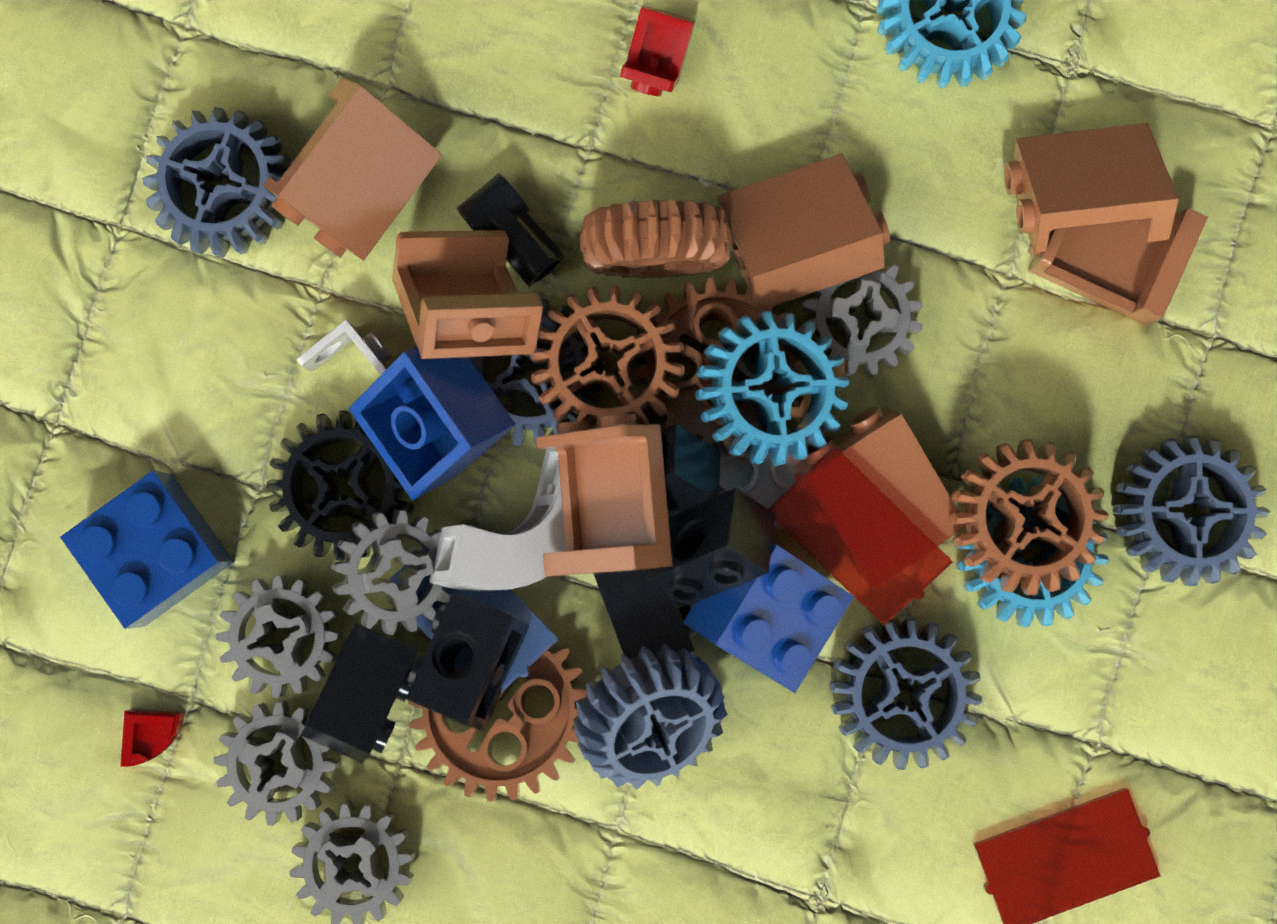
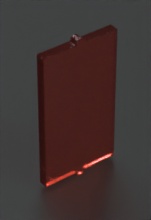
M836 445L806 473L798 472L795 475L796 482L768 508L776 514L775 521L884 626L914 598L917 600L924 597L923 590L953 563L951 558Z
M1127 788L1119 789L973 843L987 881L984 883L983 889L989 895H992L1002 924H1033L1161 876L1147 841L1150 830L1141 825Z

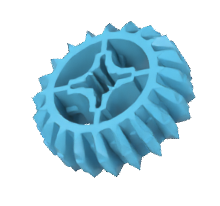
M879 0L876 9L878 14L886 17L878 25L879 35L894 36L885 47L886 55L902 51L904 56L898 65L900 71H906L912 64H915L920 68L917 74L918 83H924L930 73L937 74V84L940 89L947 87L952 74H954L957 83L962 88L970 84L973 73L981 80H985L993 72L992 64L1002 67L1010 57L1007 49H1015L1021 40V35L1015 29L1023 26L1026 21V13L1016 9L1021 6L1024 0H924L928 11L923 14L919 22L914 24L910 15L909 0ZM987 3L991 15V31L989 38L982 43L976 33L979 26L974 15L978 13L981 6ZM943 8L947 13L963 10L959 19L955 14H949L946 17L943 14L939 17ZM942 40L948 43L953 50L940 48L929 41Z
M764 311L759 314L757 325L749 316H744L737 320L738 333L729 327L722 329L718 336L724 348L711 344L704 351V354L716 364V367L711 365L701 366L697 369L696 373L701 379L711 381V387L697 390L695 397L701 401L712 400L713 408L704 411L700 417L703 422H709L717 418L720 420L722 425L712 434L713 439L719 442L732 434L734 439L730 445L729 452L733 456L741 455L750 444L749 457L750 462L753 464L763 463L768 452L774 466L786 464L788 451L796 461L806 459L808 457L807 444L815 449L823 448L827 442L821 429L833 432L837 431L840 427L839 421L830 413V410L842 411L847 409L849 404L844 398L835 396V390L847 387L850 380L844 376L834 377L833 368L842 365L844 357L835 355L827 358L824 351L830 347L832 338L826 335L815 342L811 340L815 331V323L811 321L803 323L795 331L794 314L789 312L781 316L777 325L772 312ZM758 344L759 357L754 359L755 367L751 379L731 383L733 370L740 356L747 348ZM778 346L793 353L802 362L808 375L793 372L787 365L785 352L779 351ZM772 376L774 377L772 383L778 381L781 387H795L773 397L772 401L773 394L766 396L763 390L750 391V389L771 380ZM812 394L810 406L804 419L796 428L787 433L786 420L791 419V405L794 399L802 395ZM734 402H747L753 405L758 411L760 424L766 425L767 433L750 425L739 413Z
M1044 477L1032 478L1028 490L1022 478L1011 479L1009 481V490L1025 496L1032 486L1039 485ZM1061 493L1055 505V514L1057 519L1068 528L1069 512L1067 503L1064 502L1065 498ZM988 502L986 524L992 539L994 530L1001 521V518L990 507ZM1031 507L1019 508V512L1025 517L1021 527H1038L1036 525L1037 522L1031 517ZM1103 533L1106 536V539L1104 541L1106 542L1108 537L1106 533ZM1034 538L1031 540V542H1029L1026 545L1025 548L1029 547L1030 544H1039V546L1053 545L1050 543L1043 544L1042 542ZM1087 543L1086 547L1094 553V544ZM969 544L967 546H955L960 550L970 549V552L974 550L972 544ZM1054 546L1053 549L1041 551V554L1034 556L1033 560H1023V558H1011V560L1024 565H1031L1032 562L1037 564L1049 558L1058 549ZM1017 549L1015 553L1021 552V549ZM1094 554L1096 561L1093 564H1083L1074 560L1081 575L1077 581H1069L1063 578L1060 590L1052 592L1048 591L1040 580L1038 593L1031 595L1032 598H1025L1013 592L1002 591L998 577L991 583L982 581L980 575L986 564L985 560L974 567H968L963 560L956 562V568L959 571L974 569L976 576L968 579L963 586L967 592L977 591L983 587L986 589L977 602L981 609H988L999 600L996 609V618L998 620L1008 621L1016 610V620L1019 626L1030 627L1034 614H1036L1037 620L1042 626H1051L1054 621V609L1062 618L1069 619L1074 616V608L1070 598L1081 605H1088L1092 599L1083 588V585L1101 586L1103 578L1091 572L1092 565H1106L1109 559L1107 555Z

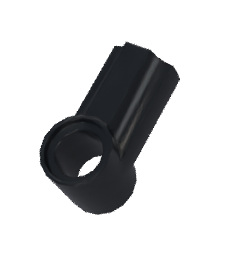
M497 173L456 208L473 231L503 230L506 232L509 238L506 262L529 288L544 279L564 259L563 253L527 213L530 210L526 203L500 173Z

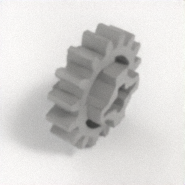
M896 265L889 268L885 274L877 270L813 292L818 297V300H805L802 304L801 310L813 315V319L809 321L815 323L814 333H816L817 338L820 339L826 335L832 338L830 347L826 349L829 353L827 358L835 355L844 357L845 376L852 377L859 365L864 366L868 377H873L878 374L879 361H882L891 370L899 364L894 352L895 350L900 353L909 354L915 347L906 338V335L918 334L922 330L923 325L911 320V315L919 311L923 305L921 301H908L906 295L915 284L911 280L899 285L894 280L899 270V267ZM857 282L854 294L847 299L830 298L842 286ZM880 289L890 297L895 309L888 308L879 294ZM865 298L866 316L874 319V321H871L858 336L857 318L849 314L853 313ZM827 324L836 326L844 338L843 346L832 337ZM874 336H893L885 347L866 353L870 339Z
M395 510L392 523H388L382 512L372 513V528L368 529L357 522L352 525V529L357 536L354 543L339 540L337 546L347 553L345 561L331 563V569L344 574L345 580L333 586V590L338 595L350 594L351 598L343 607L347 614L353 615L362 609L364 610L361 619V625L371 629L378 619H382V629L386 634L394 635L398 621H402V624L408 631L415 632L417 631V616L422 615L433 621L436 615L432 607L433 603L436 600L444 603L449 602L450 596L442 590L443 586L429 583L431 574H433V565L441 530H435L426 534L425 531L429 521L426 517L418 516L411 525H408L406 511ZM396 534H405L412 537L423 547L424 551L407 552L403 549L401 540L397 539ZM372 544L374 550L372 557L365 568L358 570L363 553ZM391 559L404 565H412L406 567V571L398 574L399 583L397 585L387 579H377L391 569ZM430 575L424 592L417 598L416 591L424 576ZM378 591L386 593L393 609H383L375 606L364 594Z
M274 576L272 589H269L263 579L252 581L254 595L250 596L243 591L236 592L232 596L239 606L238 610H226L220 614L222 619L231 624L229 631L216 634V640L229 642L230 650L219 657L221 663L235 661L239 667L231 678L237 682L251 677L253 680L250 692L253 694L261 693L267 687V684H270L273 698H280L285 696L287 683L290 684L296 694L307 690L305 677L308 676L317 682L323 680L326 674L319 665L321 661L332 663L338 658L334 651L328 649L329 642L341 639L342 632L329 630L328 622L334 620L339 614L337 610L323 611L320 605L327 596L324 591L316 592L311 596L306 595L308 590L307 580L298 579L291 589H288L286 576ZM278 598L290 600L298 604L307 614L296 616L287 612L284 604L280 603ZM253 613L256 622L250 636L245 638L246 625ZM300 626L299 630L290 633V637L283 640V645L268 644L260 646L261 642L270 639L269 636L277 631L276 627L293 628ZM315 633L314 647L309 658L306 660L303 648L309 635ZM260 656L272 661L276 671L280 670V673L263 669L253 658Z
M281 700L275 703L273 713L270 714L265 703H261L252 707L254 721L245 714L238 715L233 719V723L239 731L238 734L233 732L221 734L219 741L227 746L229 751L214 757L213 763L227 767V774L218 779L216 784L217 787L232 786L235 792L227 801L230 807L242 801L248 804L245 819L250 821L261 811H265L267 825L273 826L279 822L284 811L286 817L293 823L302 817L301 804L312 812L322 804L316 791L329 793L333 790L335 783L327 778L325 774L326 772L338 769L340 761L327 757L329 748L300 736L309 715L308 706L303 705L299 707L292 715L289 714L288 701ZM270 725L282 726L272 740L268 741L262 737L255 738L252 736L262 727ZM304 739L310 747L313 762L306 758L302 746ZM283 747L281 763L288 768L272 777L274 761L267 756L279 751ZM243 763L248 767L252 779L251 784L245 776ZM284 785H289L295 789L298 787L303 789L299 794L290 798H273L280 787Z
M350 800L341 804L338 817L329 807L319 813L322 827L316 823L309 822L302 828L301 831L309 842H298L292 847L291 853L303 858V863L296 865L290 870V877L304 878L306 884L296 893L298 899L307 898L311 895L315 898L316 902L311 910V914L314 917L327 908L332 911L331 924H339L345 915H351L353 924H364L368 911L377 921L385 917L387 909L384 901L398 906L404 895L396 885H409L413 880L414 874L403 869L402 866L415 858V851L401 849L400 843L409 834L407 828L396 832L390 829L389 826L395 814L390 811L380 820L374 817L375 803L368 802L360 813H355L354 805ZM345 827H358L366 830L363 835L346 837L340 831L337 834L334 832ZM381 844L384 845L389 858L388 874V869L381 865L379 846ZM356 853L362 858V861L358 866L359 869L351 874L344 867L348 862L347 858ZM318 858L325 863V883L322 881L318 871ZM361 891L367 898L353 900L340 896L344 892Z

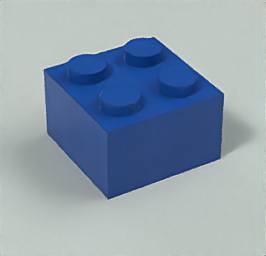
M417 346L404 351L348 408L412 501L457 477L516 425L469 357L421 359Z
M154 470L60 536L124 629L147 626L234 563V560L175 477L170 473Z
M772 542L768 574L695 603L683 624L775 682L796 693L854 596Z

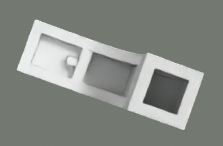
M546 449L534 504L524 521L515 529L502 535L464 524L442 527L433 565V574H431L429 583L463 591H493L527 586L547 577L544 572L543 553L566 551L558 452L555 449Z

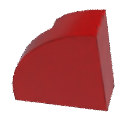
M125 710L120 767L139 765L164 753L179 735L183 726L185 712Z

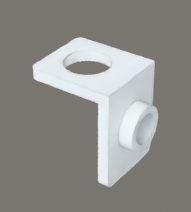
M345 320L298 357L297 361L303 368L313 372L353 341L381 376L388 368L385 363L392 358V355L372 331L363 337L355 326Z

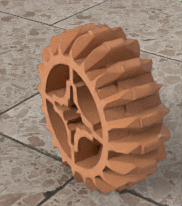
M651 199L640 202L632 200L630 203H613L610 207H599L584 216L583 230L581 231L582 234H580V247L584 256V266L596 274H604L607 277H638L640 279L656 277L660 279L662 277H679L682 275H697L700 272H711L713 269H719L730 260L729 246H732V230L729 228L728 214L725 213V210L718 206H712L707 202L696 203L693 200Z
M611 286L609 302L599 303V294L596 287H589L587 289L589 305L583 308L573 294L567 296L566 304L572 315L566 318L559 310L552 308L548 312V317L558 327L557 331L553 332L547 328L539 327L538 339L550 345L549 350L536 349L533 352L534 354H530L532 361L548 364L547 369L538 370L531 375L534 384L542 385L551 382L553 386L539 396L542 405H549L560 399L563 404L553 415L558 423L566 420L570 413L573 412L578 415L575 421L590 420L597 422L595 429L601 428V417L635 414L636 425H650L648 418L643 412L647 408L655 415L663 417L667 413V408L656 397L658 394H662L668 398H676L679 393V388L665 381V377L683 376L685 370L684 365L667 362L668 357L677 356L684 349L682 342L674 341L664 344L663 339L675 331L676 326L672 320L666 321L655 327L653 322L658 318L661 306L654 303L649 306L644 314L640 313L637 310L641 304L642 293L634 291L631 294L628 305L620 304L619 286ZM603 319L622 321L636 328L641 334L636 337L632 335L621 341L611 340L601 332L598 326L596 327L593 321ZM578 330L584 339L588 356L580 366L574 369V373L562 379L560 374L561 354L568 339ZM593 340L597 342L601 351L610 350V356L613 351L620 356L623 355V358L617 363L618 380L622 387L619 386L614 375L610 377L605 376V370L602 375L596 373L595 370L592 372V369L598 364L597 346ZM651 348L655 360L654 378L647 390L638 398L632 388L627 369L632 362L640 358V354ZM593 385H603L612 391L616 399H619L622 407L610 409L594 407L582 402L572 393L581 388L584 390Z
M1031 439L1019 441L1017 453H1015L1009 443L998 445L996 447L997 461L987 453L978 456L976 461L983 476L976 471L965 470L961 478L964 483L972 488V491L958 490L952 494V500L966 505V512L949 515V522L951 524L965 523L967 533L959 534L953 538L954 545L967 546L972 544L974 550L968 553L963 560L966 566L974 567L985 560L986 564L980 575L982 581L991 583L1002 572L1000 580L1001 590L1014 592L1019 582H1021L1025 595H1036L1040 588V580L1048 591L1055 592L1060 590V574L1069 581H1077L1081 575L1074 560L1083 564H1093L1096 561V556L1086 547L1087 543L1102 544L1106 539L1102 532L1092 530L1093 522L1105 521L1109 516L1107 511H1093L1091 501L1101 499L1104 496V491L1102 488L1086 490L1083 485L1091 479L1093 471L1087 467L1074 473L1071 472L1077 458L1073 452L1064 453L1055 462L1056 445L1051 442L1043 443L1036 454L1035 445ZM1016 470L1032 471L1044 476L1041 483L1037 486H1032L1025 496L1013 490L1005 491L997 485L1004 477ZM1061 493L1068 507V528L1057 519L1055 514V505ZM988 501L991 502L990 507L1000 515L1002 520V530L996 539L999 543L997 547L990 537L986 524ZM1033 506L1034 510L1031 517L1037 522L1036 525L1038 527L1022 528L1025 517L1019 512V508ZM1034 538L1043 544L1050 543L1058 549L1046 560L1033 565H1024L1011 560L1017 549H1024Z

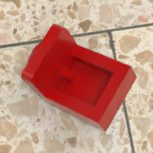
M643 5L640 9L627 61L622 65L620 77L631 80L630 87L643 94L662 96L663 90L673 92L679 82L696 20Z

